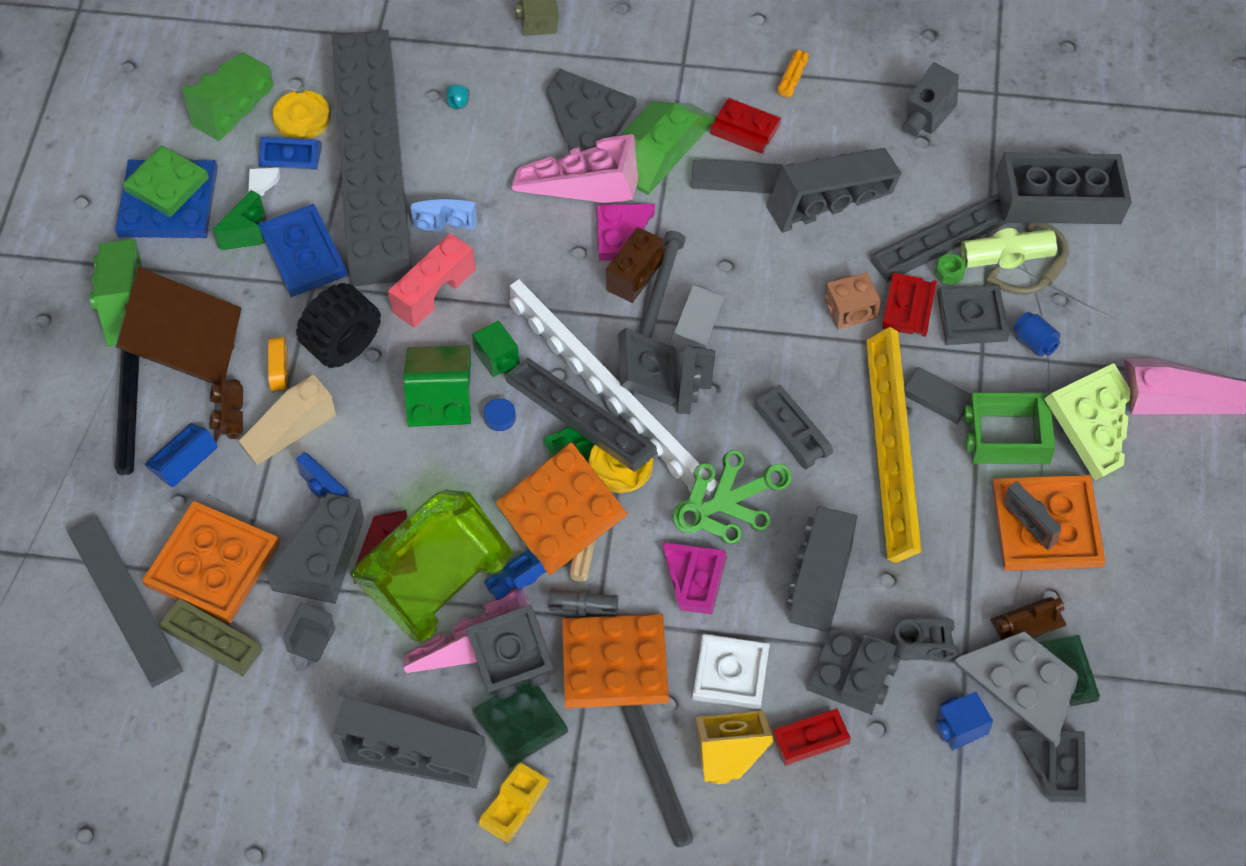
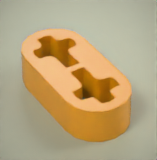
M285 337L268 339V376L271 391L288 390V348Z

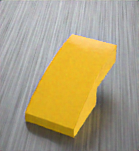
M520 762L500 786V794L480 817L479 826L504 842L509 843L537 804L549 784V779Z

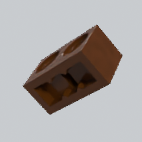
M637 227L606 268V290L633 303L661 265L664 255V239Z

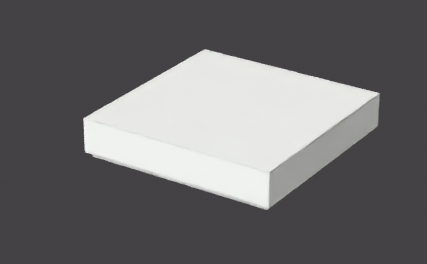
M702 634L693 700L760 710L770 643Z

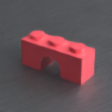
M448 234L388 290L392 313L415 328L435 309V296L444 283L456 289L476 270L473 248L453 234Z

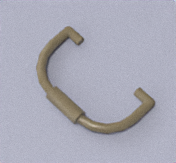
M1028 223L1024 228L1025 232H1032L1035 226L1042 230L1051 229V231H1054L1061 245L1060 256L1053 261L1041 277V281L1036 285L1030 287L1009 285L996 278L1000 273V269L997 267L992 269L986 277V281L992 285H1000V289L1016 295H1029L1041 291L1047 285L1050 286L1067 264L1066 259L1069 254V248L1066 238L1059 230L1047 223Z

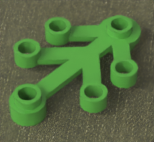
M729 451L722 458L724 469L713 499L702 503L707 484L715 477V470L710 464H700L695 467L693 472L695 482L688 501L679 503L673 511V523L683 533H695L702 529L720 536V539L727 544H733L740 540L741 529L735 524L724 525L706 516L720 511L749 523L753 530H765L770 524V517L765 511H753L736 503L768 488L777 491L788 487L791 482V472L788 467L783 464L770 465L764 470L762 477L731 490L737 471L744 464V457L739 451ZM732 454L738 459L735 467L731 466L728 461ZM703 467L709 471V477L706 480L702 479L699 474ZM773 471L779 474V481L776 484L770 479ZM686 511H690L693 514L691 523L684 521L683 515ZM758 514L764 519L761 527L755 524V517ZM728 528H732L735 531V537L732 540L726 537V530Z

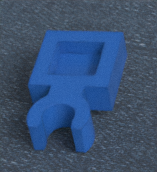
M528 549L502 566V573L489 577L484 583L495 599L499 600L505 597L513 587L519 590L524 586L533 584L539 576L546 573V570L540 560Z

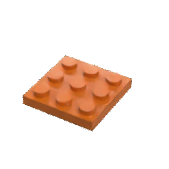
M572 442L495 502L531 552L540 560L550 576L628 515Z
M1091 475L993 478L992 492L1004 571L1104 567L1106 561ZM1016 481L1036 501L1042 502L1047 508L1049 515L1062 527L1057 544L1049 550L1004 505L1008 487Z
M193 500L142 579V583L153 591L176 601L180 598L208 615L231 624L279 546L280 541L273 534Z
M663 614L562 619L565 708L669 703Z

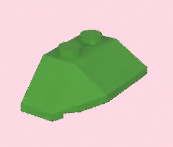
M651 102L620 135L633 134L635 138L638 171L636 189L649 195L711 124L715 122L716 117L693 104Z

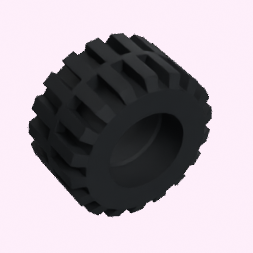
M339 283L337 286L332 285L327 290L319 293L309 303L307 308L304 309L302 317L297 323V340L324 366L328 368L336 366L338 368L345 363L353 361L370 345L378 332L377 329L381 323V313L352 284Z

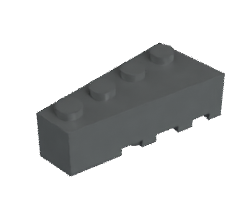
M886 148L869 149L863 152L841 154L835 157L815 159L796 164L791 163L782 166L767 209L780 231L784 233L792 230L791 224L802 220L806 225L816 221V215L831 211L832 215L842 212L852 202H856L859 206L892 194L901 171Z

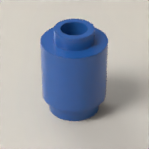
M1024 313L1013 327V330L1017 333L1016 337L1039 357L1045 354L1047 356L1051 355L1060 345V332L1038 314Z

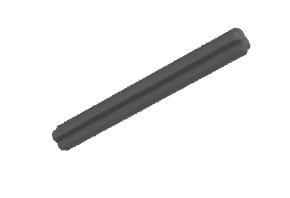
M642 705L621 706L673 842L678 848L689 845L693 842L692 832Z

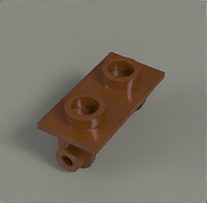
M222 372L217 384L213 383L210 391V402H214V410L211 411L209 428L214 429L215 442L218 441L220 434L227 435L229 439H237L243 432V411L231 410V408L242 409L243 386L237 379L225 381V372Z
M1053 597L1045 598L990 619L1001 640L1022 632H1026L1032 638L1067 625L1060 613L1064 611V604L1060 598L1054 599Z

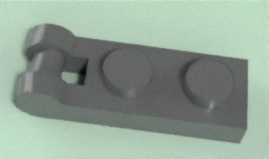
M781 385L755 399L754 407L794 453L802 468L808 469L815 464L816 459L820 457L826 458L833 453L830 442ZM808 441H811L814 445L810 449H807L804 445Z

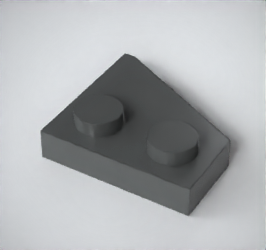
M1016 730L1017 742L1050 802L1086 803L1085 731H1061L1060 743L1055 748L1036 731Z

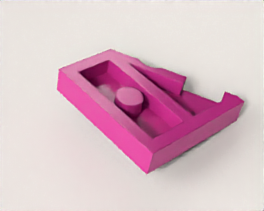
M655 204L597 205L599 261L613 260L637 227L645 230L648 221L655 215Z
M664 543L663 550L680 610L713 614L727 559L726 551Z

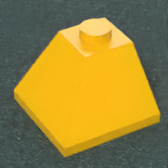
M764 710L696 717L700 762L704 782L711 781L714 784H726L731 779H740L773 743L772 733Z

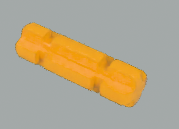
M800 49L794 51L791 57L792 60H790L782 76L783 79L778 85L777 93L779 96L786 98L792 96L795 90L794 87L797 86L804 71L803 68L806 67L809 54L807 51Z

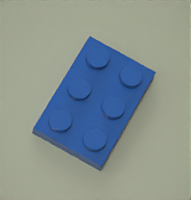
M314 203L258 224L263 240L290 297L348 276L346 267Z

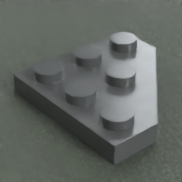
M559 69L546 88L548 100L552 104L555 118L561 133L565 137L569 154H571V149L579 147L580 151L596 147V141L616 137L636 107L635 97L563 69Z

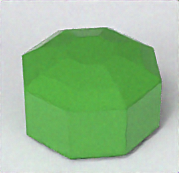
M946 253L937 260L935 276L942 283L956 284L964 278L966 262L959 255Z

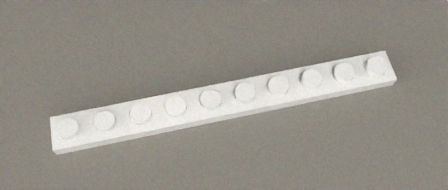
M520 280L509 286L511 297L509 303L513 311L517 315L522 314L528 320L533 332L537 335L541 334L556 355H562L570 370L576 375L580 374L586 380L591 392L595 395L599 394L606 401L607 407L615 416L620 415L627 426L657 446L658 454L654 457H660L667 464L670 473L676 479L681 478L691 493L695 482L693 472L695 467L700 464L625 387L620 386V382ZM701 468L699 472L700 477L706 480L709 477V473L704 468ZM715 479L707 484L703 502L713 499L718 485Z

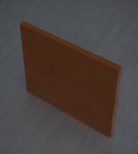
M138 267L135 271L128 301L124 306L125 313L116 348L211 384H217L222 372H225L226 378L242 308Z

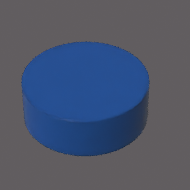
M501 398L490 401L484 408L486 425L495 431H505L511 428L516 421L514 405L510 401Z

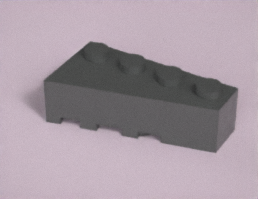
M348 696L344 697L333 733L341 760L344 763L476 789L487 751L485 737L473 730H460Z

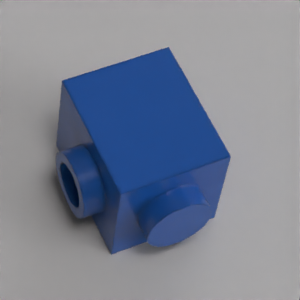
M975 691L962 698L954 696L945 700L939 707L935 729L940 739L947 741L953 751L989 735L993 719Z

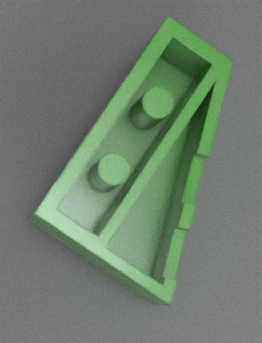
M242 52L220 65L219 72L212 76L208 74L200 77L201 82L193 87L186 85L182 88L192 126L220 141L227 133L234 129L235 125L246 114L252 111L254 105L263 96H266L271 91L274 84L270 67Z
M136 239L99 243L98 256H94L96 273L92 274L94 291H90V303L93 310H98L107 346L116 345L125 313L124 306L129 298L135 271L138 267L142 268Z

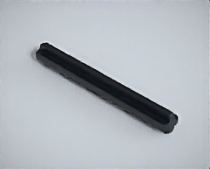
M122 349L115 469L119 475H131L134 471L139 356Z

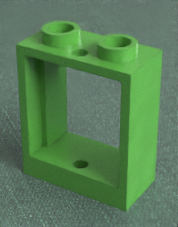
M972 393L970 404L964 406V424L970 425V432L966 434V451L972 452L973 464L1050 465L1055 450L1052 412L1044 399L1050 393ZM980 416L1033 417L1035 444L982 443Z

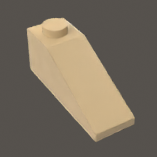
M314 374L287 390L239 440L240 446L256 466L335 417L336 412L332 395Z

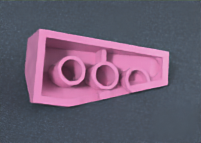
M634 135L604 138L596 141V147L580 151V148L577 147L571 149V154L555 160L554 157H548L518 167L511 185L512 190L602 203L632 200L638 183Z
M1158 358L1124 359L1126 381L1131 389V415L1246 414V381Z
M515 588L509 591L502 599L491 600L483 605L485 612L471 619L465 616L457 621V625L449 635L446 636L444 633L437 634L404 654L403 668L405 672L411 673L477 662L466 628L531 605L524 588L519 590Z

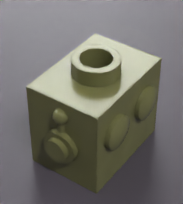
M519 0V2L515 3L516 19H521L523 35L557 33L559 13L556 0Z

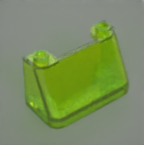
M446 489L437 492L423 503L353 568L350 575L358 586L410 639L421 642L427 640L436 632L438 618L435 616V613L478 573L490 572L495 574L502 570L507 564L506 560L514 552L470 492Z

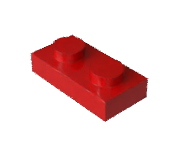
M838 708L774 729L772 733L785 766L848 745L851 740Z

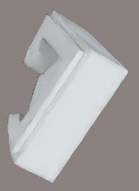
M279 167L250 169L248 192L253 190L261 196L265 195V191L279 182L281 175Z

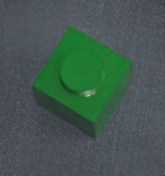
M499 320L472 334L474 352L492 377L501 373H507L520 364L518 345Z

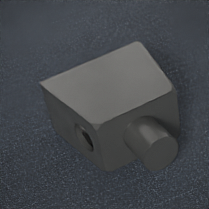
M936 62L931 64L907 102V120L903 124V129L908 134L917 136L921 129L929 134L934 133L955 109L958 99V74Z

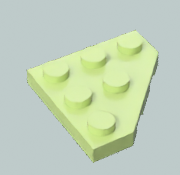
M1114 363L1044 398L1095 481L1124 466L1125 454L1121 452L1122 441L1127 437L1128 416L1125 415L1126 403L1130 401L1131 389Z

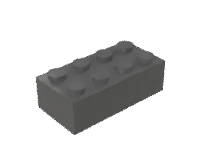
M1004 152L995 174L1004 223L1121 224L1132 203L1121 154Z

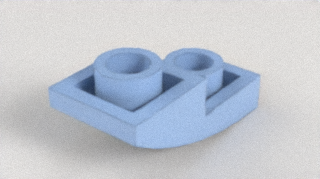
M438 199L413 203L411 206L413 226L425 231L432 230L442 233L445 224L456 228L474 230L477 223L475 202Z

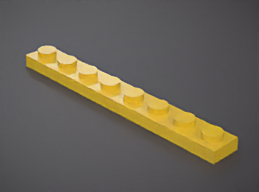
M889 327L867 339L866 343L887 560L896 564L921 553L922 550L898 331Z

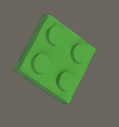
M161 145L123 183L125 192L171 217L209 179L207 170Z

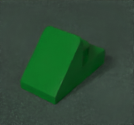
M251 190L212 229L219 249L228 250L257 246L264 243L261 229L257 225L265 214L261 195Z

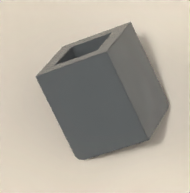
M300 603L283 635L287 652L318 662L335 631L332 615Z

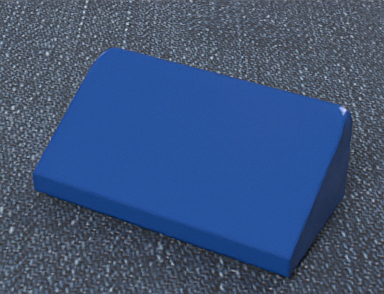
M260 137L259 166L317 170L322 142L312 139Z
M190 423L149 459L145 466L167 485L174 487L215 451L218 445L207 429Z

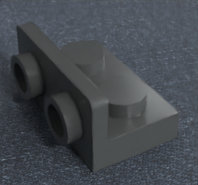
M684 347L678 414L690 415L691 402L698 403L699 389H711L715 350L704 347Z

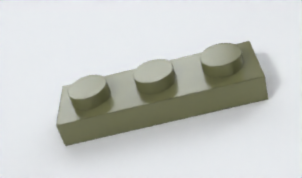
M180 598L159 623L161 630L242 677L263 651L261 644Z

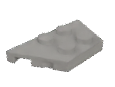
M1026 632L975 650L955 660L958 668L1055 748L1059 745L1063 722L1067 718L1070 708V698L1074 694L1078 681L1075 671Z

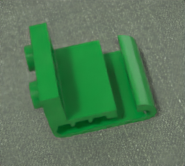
M470 345L407 348L403 381L408 427L471 424L469 392L471 376Z

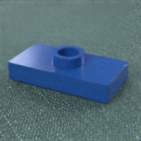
M303 452L296 458L300 475L308 482L309 489L316 497L321 498L323 496L325 498L328 493L349 497L347 490L308 453Z

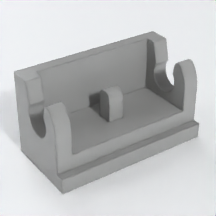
M692 285L669 346L682 353L684 347L693 348L689 345L705 348L724 296Z

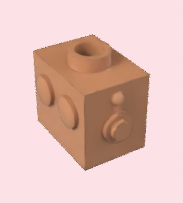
M868 272L855 276H844L836 281L827 283L825 303L837 330L878 319L881 301Z

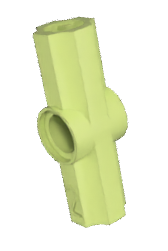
M1006 228L996 232L992 237L962 241L960 247L961 258L966 262V268L999 264L1002 268L1011 269L1020 266L1025 260L1056 256L1057 252L1056 236L1051 229L1018 233L1016 229Z

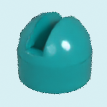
M461 85L449 86L446 91V102L449 107L455 110L464 108L469 101V89Z

